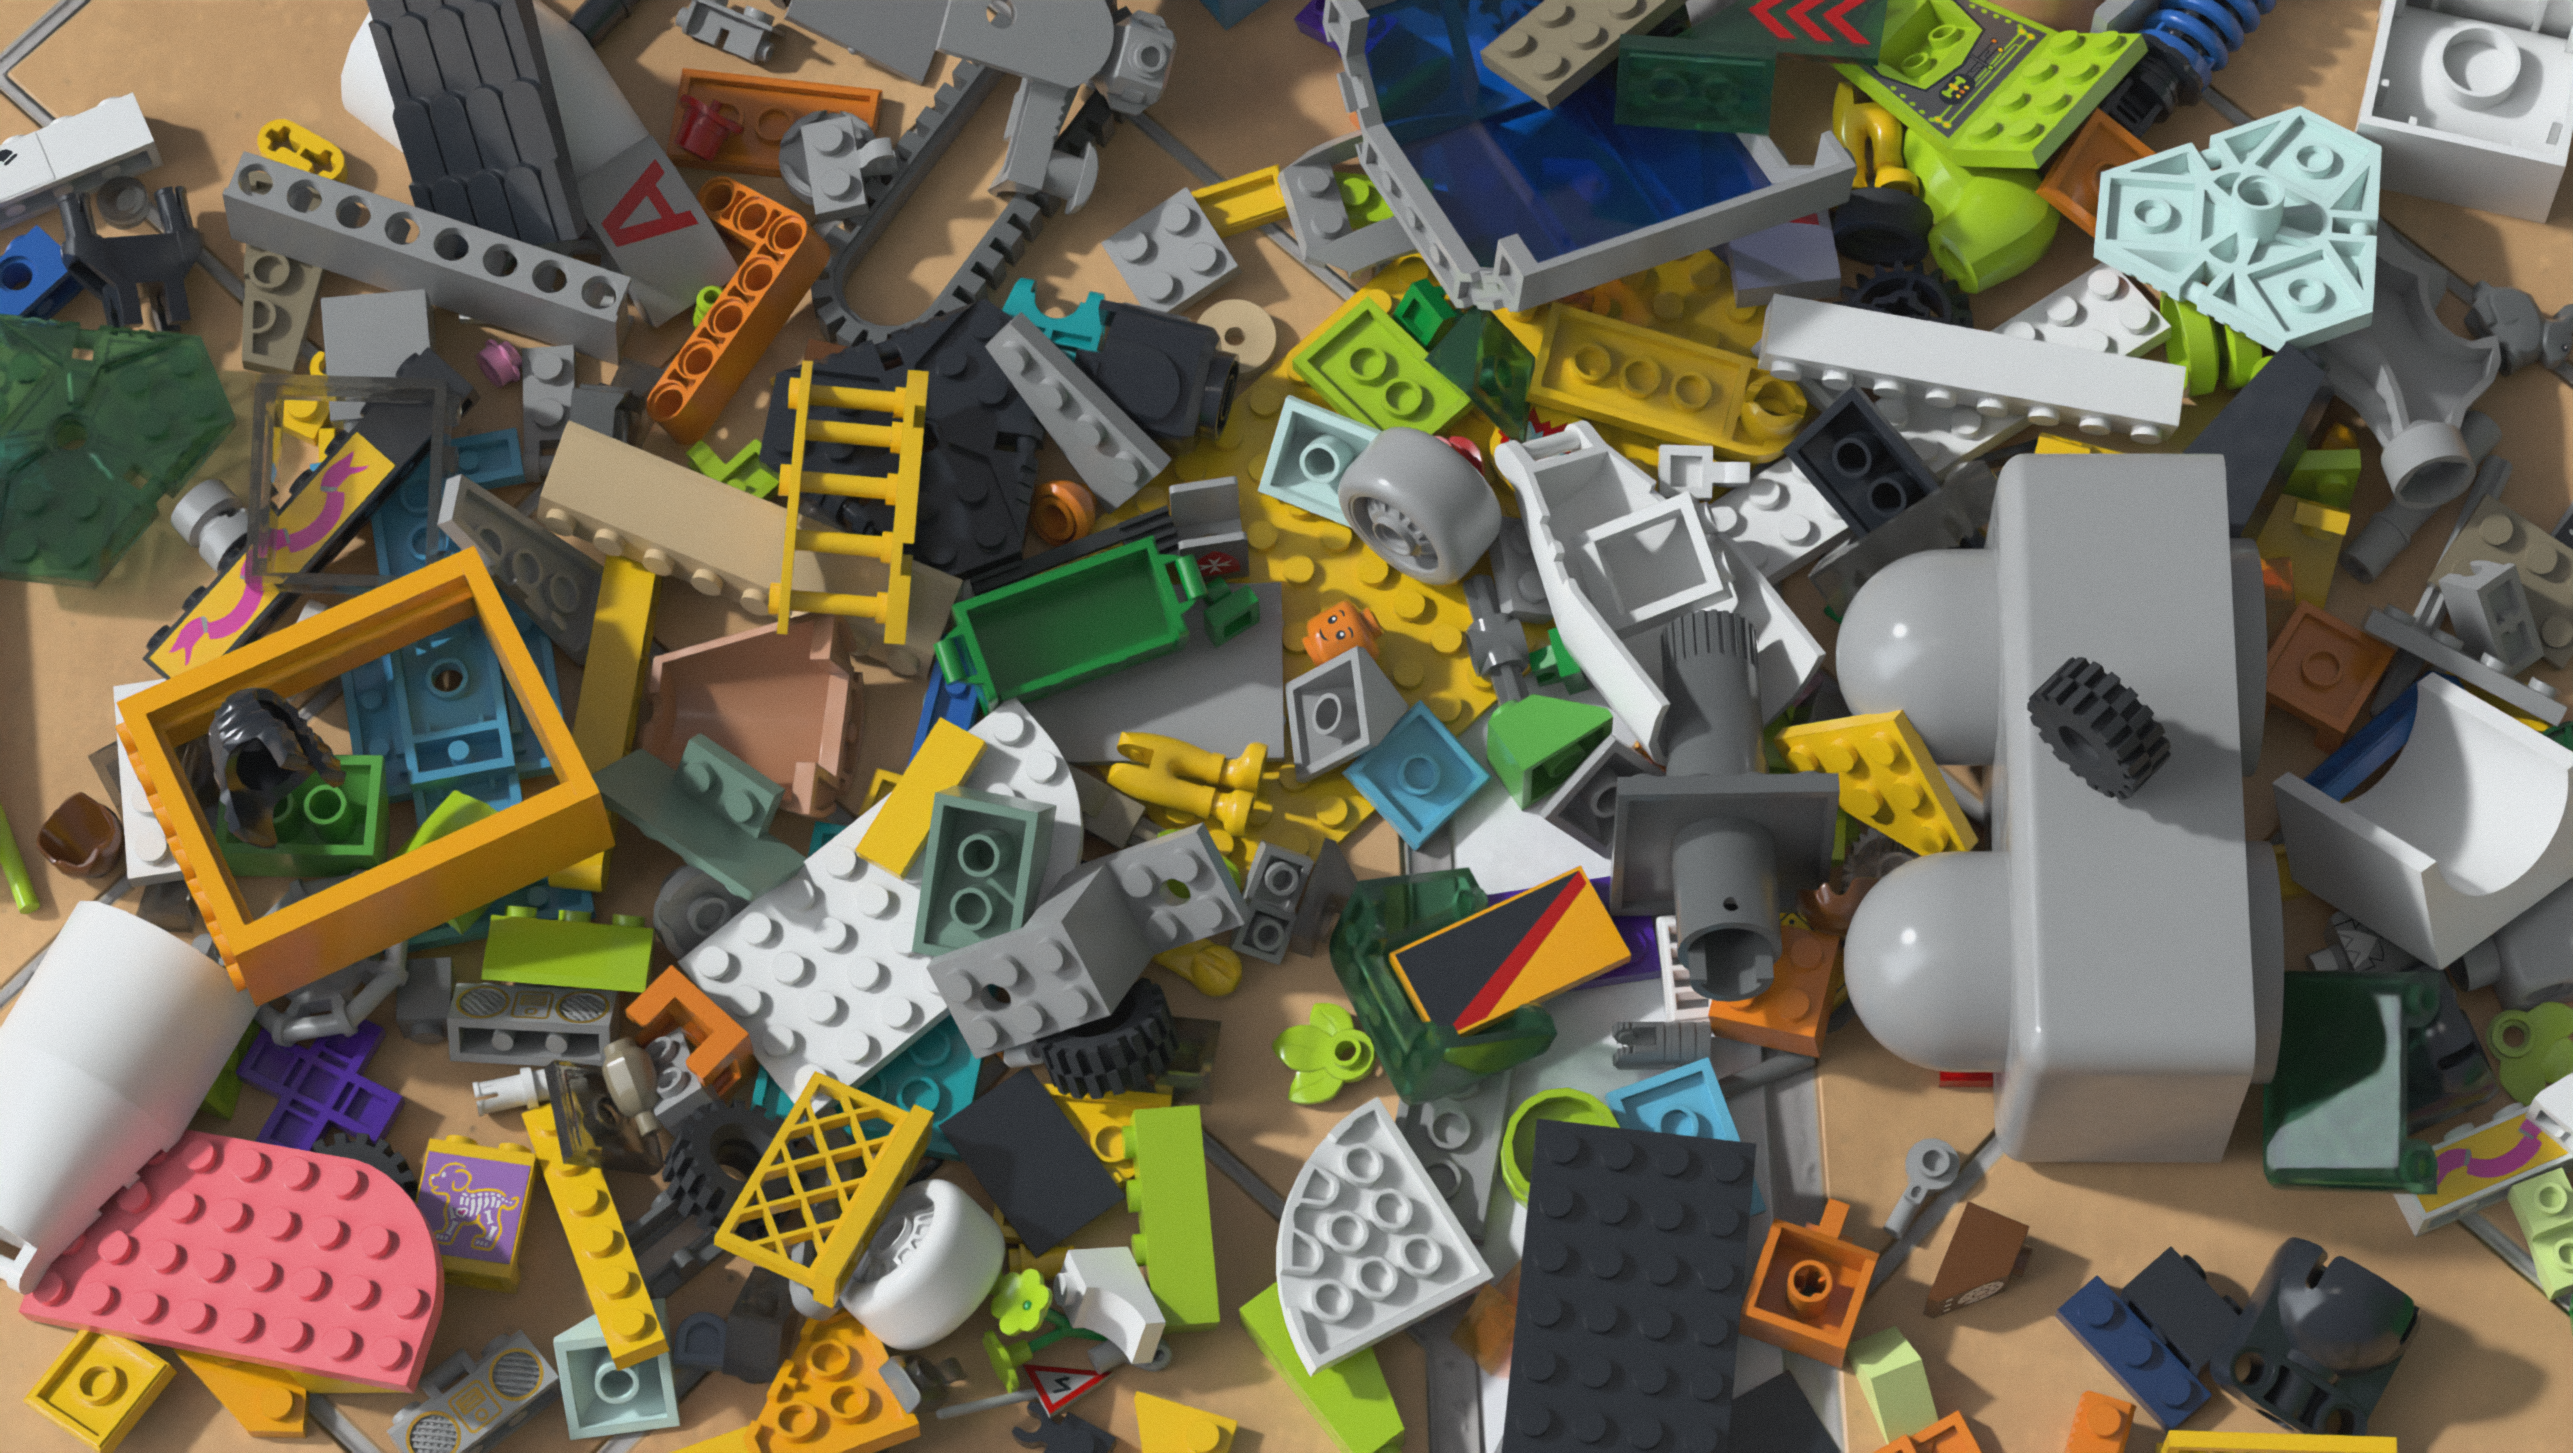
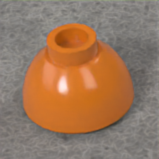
M1063 479L1044 482L1036 487L1030 521L1036 532L1047 543L1054 547L1062 546L1090 535L1095 524L1097 498L1085 483H1075Z

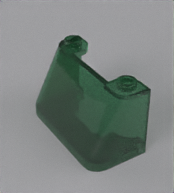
M1469 867L1360 880L1331 934L1329 954L1333 969L1366 1034L1373 1042L1375 1051L1398 1096L1408 1106L1437 1101L1541 1057L1549 1050L1558 1034L1551 1015L1545 1011L1542 1005L1534 1002L1521 1004L1515 1014L1504 1021L1471 1036L1460 1038L1454 1025L1437 1027L1434 1021L1422 1022L1391 966L1389 953L1489 908L1487 895L1479 887Z
M2284 970L2283 1015L2278 1061L2271 1083L2264 1084L2263 1169L2267 1181L2274 1188L2289 1191L2437 1194L2438 1162L2432 1146L2421 1139L2407 1138L2408 1027L2427 1026L2434 1019L2438 1011L2440 1002L2439 972Z

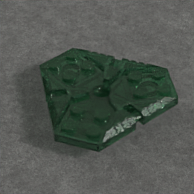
M0 314V579L96 589L160 515L156 505L164 494L174 499L237 426L235 415L201 336L161 331L156 333L143 329L138 331L125 327L120 329L107 325H100L98 330L82 329L80 322H60V320L54 319L42 320V318L36 317L24 318L18 315ZM79 349L94 351L93 359H78ZM80 439L86 441L78 449H63L65 444L72 440ZM138 475L148 481L141 490L131 485Z

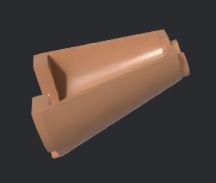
M807 613L790 618L787 635L777 634L778 622L654 657L652 674L647 677L645 682V698L649 705H654L651 721L642 725L639 730V749H644L677 771L689 739L701 733L786 789L778 808L808 818H824L837 810L836 803H833L837 796H847L855 778L861 754L865 719L863 672H854L855 667L851 665L849 652L855 653L857 645L851 628L843 615Z

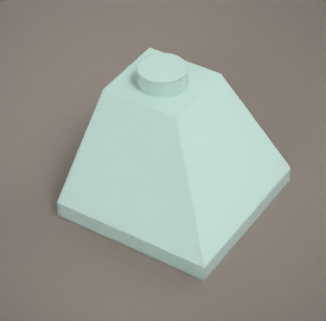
M665 1298L652 1299L651 1302L670 1351L623 1370L617 1371L596 1314L554 1337V1349L570 1440L680 1426L676 1375L673 1364V1345Z

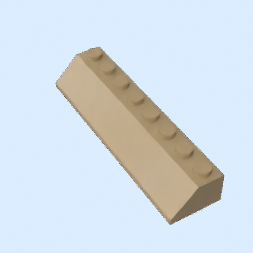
M568 420L540 495L536 521L545 524L549 530L558 535H573L593 543L598 550L611 556L622 555L642 563L646 569L654 574L674 576L691 583L701 593L710 596L721 595L740 603L744 609L760 616L770 615L778 619V615L768 614L770 583H781L787 516L786 508ZM799 514L797 529L846 533ZM795 550L792 589L877 597V592H888L890 564L880 563V558ZM913 560L905 645L884 643L885 624H875V618L843 615L851 628L857 645L856 652L849 653L854 655L866 654L886 662L898 673L904 675L915 674L927 679L936 659L933 645L941 641L944 633L947 634L952 605L957 603L963 580ZM790 611V618L810 612Z

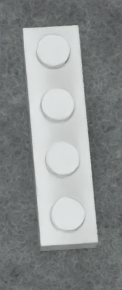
M166 679L113 686L116 725L124 722L116 702L166 681ZM117 733L128 880L132 887L185 880Z

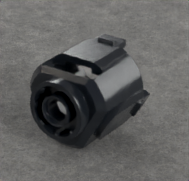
M1101 299L1098 308L1100 325L1110 327L1103 352L1077 349L1074 364L1165 453L1184 458L1196 451L1201 438L1219 441L1226 427L1235 396L1240 367L1239 354L1223 351L1221 338L1216 329L1192 322L1191 318L1127 302L1117 303Z

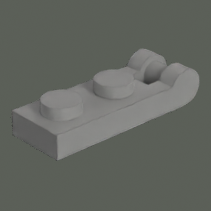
M574 345L522 348L523 467L526 483L542 482L543 476H548L555 455L542 456V449L558 448L568 420H570L572 388H577L576 351Z

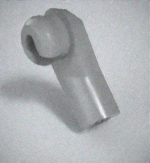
M1163 1338L1159 1340L1152 1363L1131 1364L1125 1353L1111 1340H1107L1087 1350L1089 1359L1098 1374H1102L1121 1363L1155 1372L1168 1366L1172 1358L1171 1348Z

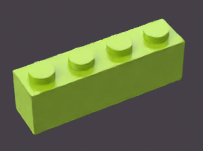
M1188 1105L1136 1109L1131 1115L1130 1126H1122L1121 1129L1124 1159L1133 1158L1135 1179L1127 1180L1126 1183L1129 1213L1138 1212L1140 1234H1132L1131 1237L1132 1256L1137 1266L1143 1267L1144 1280L1166 1321L1162 1335L1216 1330L1220 1323L1200 1106Z

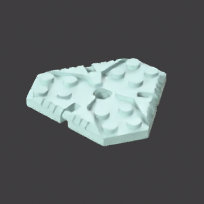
M2298 106L2211 135L2209 149L2198 152L2193 143L2190 142L2103 171L2100 177L2093 257L2129 276L2137 277L2138 281L2152 285V288L2160 292L2168 293L2169 297L2179 302L2188 300L2196 304L2198 312L2208 317H2215L2214 320L2223 325H2230L2231 329L2239 333H2246V337L2275 352H2278L2287 341L2297 350H2301L2369 327L2372 323L2377 247V236L2374 235H2376L2378 224L2382 146L2302 106ZM2202 282H2205V283H2207V284H2209V285H2208V286H2205V285H2203V284H2201V283H2202Z

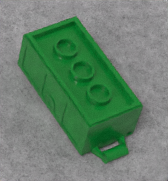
M1152 535L953 604L950 615V623L953 630L944 640L935 643L933 648L947 685L951 686L958 683L974 685L986 717L1005 701L1017 698L1024 706L1184 650L1189 638V630L1183 614L1193 607L1197 600L1209 594L1194 554L1184 557L1160 554ZM1175 563L1188 601L1178 602L1165 567L1166 565ZM953 639H957L970 677H967Z

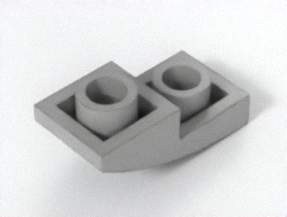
M1264 840L1260 841L1241 894L1252 915L1245 925L1232 929L1229 943L1231 949L1280 965L1300 917L1294 910L1314 864V861L1309 856Z

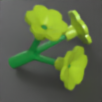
M1001 1267L997 1280L987 1295L992 1294L995 1296L991 1303V1313L994 1317L1000 1319V1330L1008 1336H1017L1023 1330L1029 1333L1035 1332L1042 1325L1043 1319L1055 1324L1054 1330L1028 1343L1022 1339L1008 1347L1000 1343L991 1329L984 1332V1337H982L984 1348L990 1357L995 1374L1003 1381L1008 1393L1018 1392L1020 1383L1016 1375V1368L1033 1359L1032 1353L1065 1337L1101 1342L1109 1340L1103 1335L1086 1328H1072L1065 1314L1051 1308L1052 1291L1044 1286L1043 1274L1038 1270L1030 1268L1021 1275L1012 1272L1003 1276Z

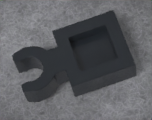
M1029 1402L1027 1412L1033 1418L1040 1420V1428L1035 1432L1029 1433L1015 1426L1012 1431L1013 1438L1019 1445L1029 1449L1042 1446L1046 1449L1044 1453H1112L1117 1445L1116 1437L1070 1412L1067 1413L1061 1425L1052 1421V1417L1049 1419L1043 1406L1036 1402Z

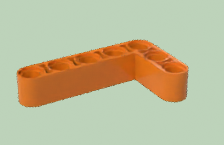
M717 176L706 181L700 187L696 199L713 226L727 240L750 251V254L652 389L646 402L648 415L677 443L683 445L693 444L701 440L709 431L830 259L828 243L800 214L726 176Z

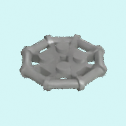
M357 868L348 875L307 882L299 878L289 884L290 890L263 917L368 870ZM409 939L387 948L384 960L379 961L380 952L285 994L284 996L292 1001L285 1013L278 1012L271 1005L278 998L261 1005L254 1019L272 1035V1040L275 1044L284 1047H290L300 1040L344 1034L346 1037H350L358 1033V1025L397 986L402 987L405 985L409 977V973L405 970ZM363 982L366 987L355 996L352 991ZM332 1010L331 1014L309 1017L313 1013Z

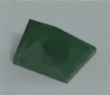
M1473 305L1424 360L1451 388L1509 440L1518 441L1520 444L1526 442L1530 402L1525 400L1534 371L1536 357L1491 310H1480L1476 305Z

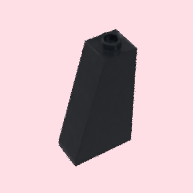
M2287 341L2182 453L2223 454L2226 467L2229 538H2252L2255 542L2257 541L2335 393V389L2327 376L2331 368L2310 348H2306L2301 353Z

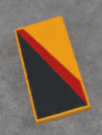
M1581 865L1389 953V962L1438 1051L1627 964L1631 959L1630 951Z

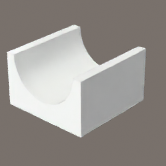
M2382 0L2376 22L2379 25L2354 131V133L2382 146L2380 189L2545 224L2566 167L2573 132V0Z
M2432 672L2417 683L2418 704L2411 734L2402 753L2385 776L2366 793L2341 804L2290 772L2275 780L2272 785L2292 881L2429 966L2441 970L2573 877V752Z

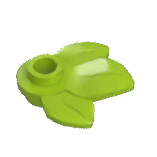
M2543 1002L2527 1013L2521 1010H2506L2497 1014L2488 1025L2486 1043L2491 1054L2500 1060V1083L2514 1100L2521 1102L2526 1107L2531 1105L2539 1092L2545 1089L2546 1083L2554 1084L2573 1072V1042L2568 1038L2573 1033V1009L2559 1002ZM2509 1028H2517L2523 1033L2524 1042L2518 1047H2510L2503 1041V1033Z
M1332 1003L1314 1004L1310 1014V1025H1297L1287 1028L1272 1043V1049L1276 1056L1289 1068L1297 1071L1289 1090L1288 1099L1299 1105L1321 1104L1332 1100L1345 1083L1357 1082L1366 1078L1372 1072L1377 1057L1376 1047L1370 1037L1364 1032L1355 1029L1349 1012L1341 1006ZM1350 1047L1356 1048L1355 1054L1351 1059L1347 1061L1340 1060L1345 1050Z

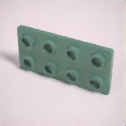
M701 733L689 739L677 771L644 749H638L591 775L600 791L605 809L618 813L639 827L645 836L660 841L682 856L688 865L703 870L724 884L726 889L737 897L745 898L751 902L755 901L796 876L805 865L806 857L768 833L786 789Z

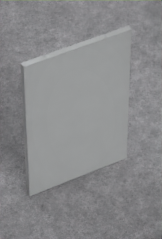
M1281 582L1227 583L1232 593L1248 584L1259 600L1260 622L1218 648H1215L1204 631L1203 611L1208 607L1202 598L1197 600L1193 607L1183 614L1189 630V638L1184 650L1024 705V707L1058 747L1064 760L1072 766L1113 765L1116 763L1145 764L1126 758L1117 751V744L1122 732H1144L1169 736L1188 742L1211 753L1225 754L1226 759H1237L1243 754L1247 745L1252 742H1261L1269 745L1266 762H1283L1284 724L1286 723V718L1283 715L1282 628L1285 622L1282 618ZM1183 584L1172 585L1178 602L1188 601Z

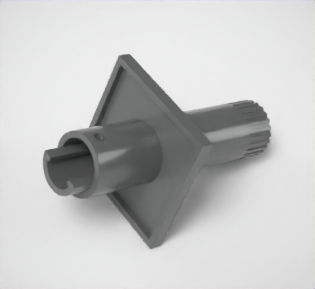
M1698 610L1695 613H1686L1683 617L1679 616L1674 622L1668 623V628L1665 627L1663 629V634H1661L1660 638L1664 696L1671 703L1665 714L1668 751L1666 776L1637 774L1632 777H1617L1609 905L1610 916L1675 915L1678 958L1681 964L1689 970L1692 989L1705 998L1731 1002L1756 997L1772 985L1774 980L1773 965L1782 954L1780 913H1798L1795 908V895L1798 889L1818 890L1823 883H1829L1840 794L1838 773H1819L1817 771H1803L1797 774H1769V763L1765 756L1756 629H1754L1752 623H1748L1747 618H1741L1740 614L1735 612L1732 614L1727 610Z

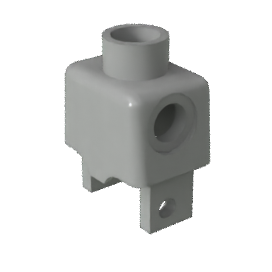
M2573 877L2449 964L2450 973L2458 987L2466 993L2492 984L2504 1011L2521 1010L2527 1013L2543 1002H2559L2562 1004L2573 1002Z

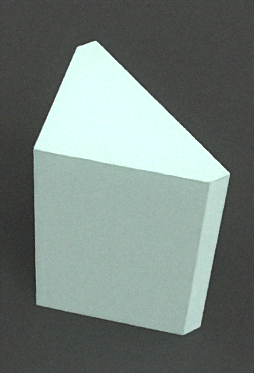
M1288 395L1285 399L1258 491L1352 528L1339 504V483L1347 468L1382 431Z

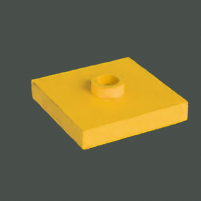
M80 1330L23 1399V1402L31 1410L96 1453H113L177 1372L169 1363L133 1340Z

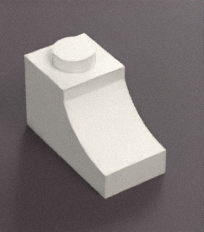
M1128 1246L1068 1250L1061 1272L1055 1276L1053 1292L1056 1303L1063 1307L1072 1328H1086L1108 1338L1125 1353L1131 1364L1152 1363L1166 1321Z

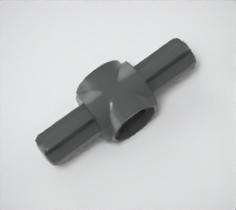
M1481 574L1473 575L1472 578L1463 582L1462 588L1473 623L1470 624L1466 631V642L1477 677L1482 676L1484 681L1492 682L1499 707L1513 699L1520 702L1529 696L1522 672L1530 663L1528 647L1521 623L1518 618L1513 619L1508 613H1500L1496 588L1492 577Z

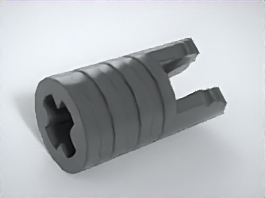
M1710 1021L1617 1022L1612 1026V1037L1615 1038L1617 1044L1620 1043L1623 1046L1622 1048H1617L1616 1053L1613 1054V1066L1617 1070H1673L1709 1057L1711 1062Z

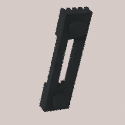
M1166 505L1021 561L1019 559L970 578V584L976 597L1123 542V545L1152 535L1160 554L1179 556L1178 542L1181 539L1177 535V529L1173 525V519L1169 515V509Z

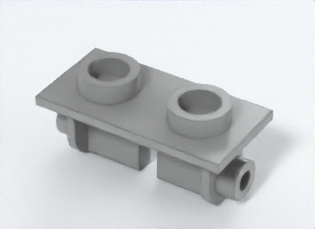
M692 0L689 9L682 7L678 12L675 24L682 28L683 34L717 46L723 29L730 32L723 49L749 59L750 62L755 64L760 60L767 63L771 59L775 47L773 43L769 42L772 33L785 37L786 34L771 26L775 18L774 16L748 5L744 13L741 14L726 8L729 0Z

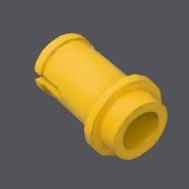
M1019 1243V1249H1008L1009 1273L1015 1272L1021 1275L1025 1270L1031 1268L1042 1273L1044 1280H1054L1055 1276L1061 1272L1067 1251L1074 1250V1245L1053 1247L1038 1258H1035L1031 1251L1025 1248V1243Z

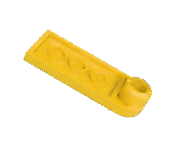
M1556 302L1552 303L1525 400L1679 445L1713 446V454L1740 462H1750V464L1767 463L1785 454L1783 449L1796 438L1807 408L1806 397L1796 381L1781 380L1773 377L1769 370L1757 369L1758 359Z

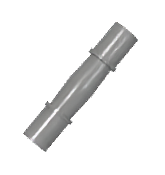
M2472 410L2463 419L2460 432L2477 467L2502 439V432L2498 425L2482 412ZM2394 497L2382 512H2376L2371 516L2370 523L2339 556L2341 565L2356 580L2364 584H2371L2401 550H2405L2411 544L2410 537L2441 505L2427 509H2409L2401 506Z

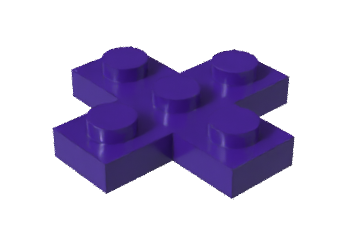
M364 1019L358 1025V1033L350 1037H346L344 1034L316 1038L310 1050L295 1043L290 1047L277 1045L273 1042L272 1035L265 1028H262L235 1073L240 1081L279 1100L255 1142L315 1152L312 1143L320 1139L324 1140L332 1126L355 1138L357 1137V1132L369 1134L374 1144H377L379 1138L384 1140L406 1102L403 1096L362 1076L386 1036L383 1027Z

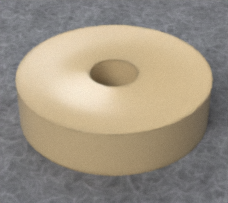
M1225 300L1212 305L1198 319L1197 323L1216 329L1221 338L1223 351L1239 354L1240 367L1237 382L1254 379L1271 365L1277 348L1276 329L1269 314L1260 306L1246 300ZM1233 336L1244 339L1243 343L1236 346L1230 345L1226 341Z

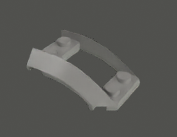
M1467 112L1432 114L1401 118L1383 123L1395 141L1399 142L1468 120ZM1361 129L1310 149L1279 172L1277 178L1303 261L1325 269L1326 263L1347 271L1349 279L1359 278L1361 272L1382 263L1419 253L1395 216L1352 232L1332 166L1358 157L1355 144L1363 142ZM1474 135L1434 148L1433 151L1450 202L1438 205L1465 245L1475 244L1477 238L1494 236L1505 238L1514 235L1516 196L1506 195L1497 166L1477 136Z

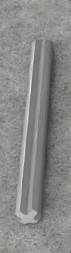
M2489 455L2486 458L2437 565L2482 496L2489 494L2496 500H2499L2513 469L2511 462L2497 455ZM2427 585L2413 615L2416 617L2413 626L2432 635L2435 628H2440L2448 609L2443 594ZM2401 647L2398 648L2369 711L2372 719L2415 682L2425 659Z

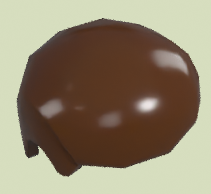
M1871 877L1854 878L1847 892L1842 895L1835 894L1827 882L1823 883L1818 890L1798 889L1795 895V908L1800 918L1808 926L1825 934L1847 935L1852 918L1861 901L1881 879Z

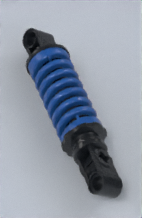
M2161 0L2158 10L2149 14L2142 24V30L2135 32L2142 34L2148 52L2096 107L2137 139H2140L2153 123L2160 124L2166 122L2173 114L2174 106L2193 107L2198 104L2203 97V92L2212 82L2211 71L2215 72L2224 69L2229 61L2228 53L2240 50L2245 42L2244 34L2255 32L2260 25V15L2271 13L2276 5V0Z

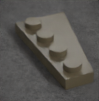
M258 171L248 173L252 192L265 195L271 190L273 181L267 173ZM307 187L313 193V199L308 210L314 211L320 206L322 198L316 189ZM246 244V253L244 255L245 296L243 300L242 363L244 369L293 379L296 375L326 274L325 269Z

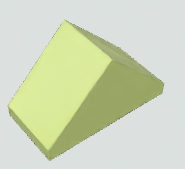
M1896 1326L1850 1343L1847 1351L1848 1359L1886 1444L1905 1434L1911 1437L1939 1421L1922 1359Z

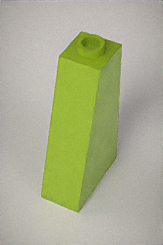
M1277 1281L1239 1309L1241 1327L1341 1453L1403 1452L1400 1447L1405 1444V1428L1371 1346L1310 1377L1296 1352L1286 1327L1279 1300Z

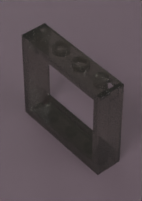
M256 373L244 582L252 591L362 595L403 577L396 575L275 572L284 400L433 404L425 567L453 555V551H446V533L437 525L446 481L457 476L459 470V451L457 446H451L452 426H459L461 422V396L453 394V388L447 379Z

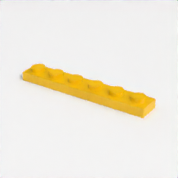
M570 1094L522 1113V1118L617 1371L670 1351L573 1095Z

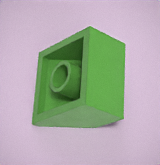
M1532 694L1520 702L1516 699L1507 701L1492 713L1491 719L1488 721L1487 763L1521 811L1554 792L1575 768L1612 734L1613 715L1608 708Z

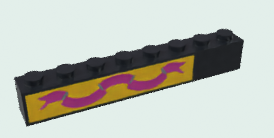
M429 347L421 355L417 353L410 355L398 368L395 374L398 380L385 394L381 391L377 392L366 402L360 411V415L363 418L349 433L346 430L341 431L331 440L324 453L327 457L314 471L307 469L298 476L289 489L291 497L280 509L271 508L258 520L253 529L256 535L243 549L240 547L234 548L223 558L218 566L220 574L207 588L200 586L189 595L182 606V610L185 612L172 627L164 625L150 638L146 645V649L149 652L142 659L159 675L168 680L263 638L481 399L476 389Z

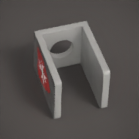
M1230 476L1171 485L1169 487L1171 517L1173 525L1177 529V535L1181 539L1178 542L1179 556L1184 557L1194 554L1204 583H1209L1219 576L1223 580L1249 577L1248 540L1246 532H1242L1237 477Z

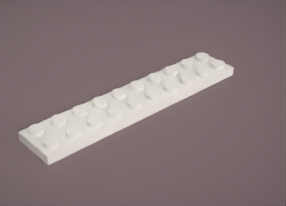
M2101 262L1990 332L2139 358L2171 338V325L2121 271ZM1905 395L1899 399L1883 397L1874 403L1941 481L1976 457L1982 456L2033 424L2028 421V416L2008 413L2003 417H1991L1978 413L1976 411L1977 407L1956 404V406L1951 408H1940L1927 404L1925 398ZM1788 456L1750 479V483L1746 484V487H1737L1709 505L1718 526V531L1712 534L1717 536L1720 532H1724L1732 538L1771 586L1855 535Z

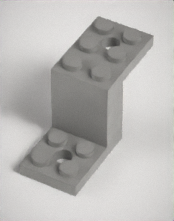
M1204 822L1077 865L1074 870L1061 877L1024 927L934 957L926 969L975 1059H979L1111 1015L1155 954L1245 925L1252 914ZM1176 879L1186 884L1190 890L1191 897L1179 898L1169 890L1167 880ZM995 984L1006 989L1010 995L1011 1002L1002 1003L994 999L988 990V985Z

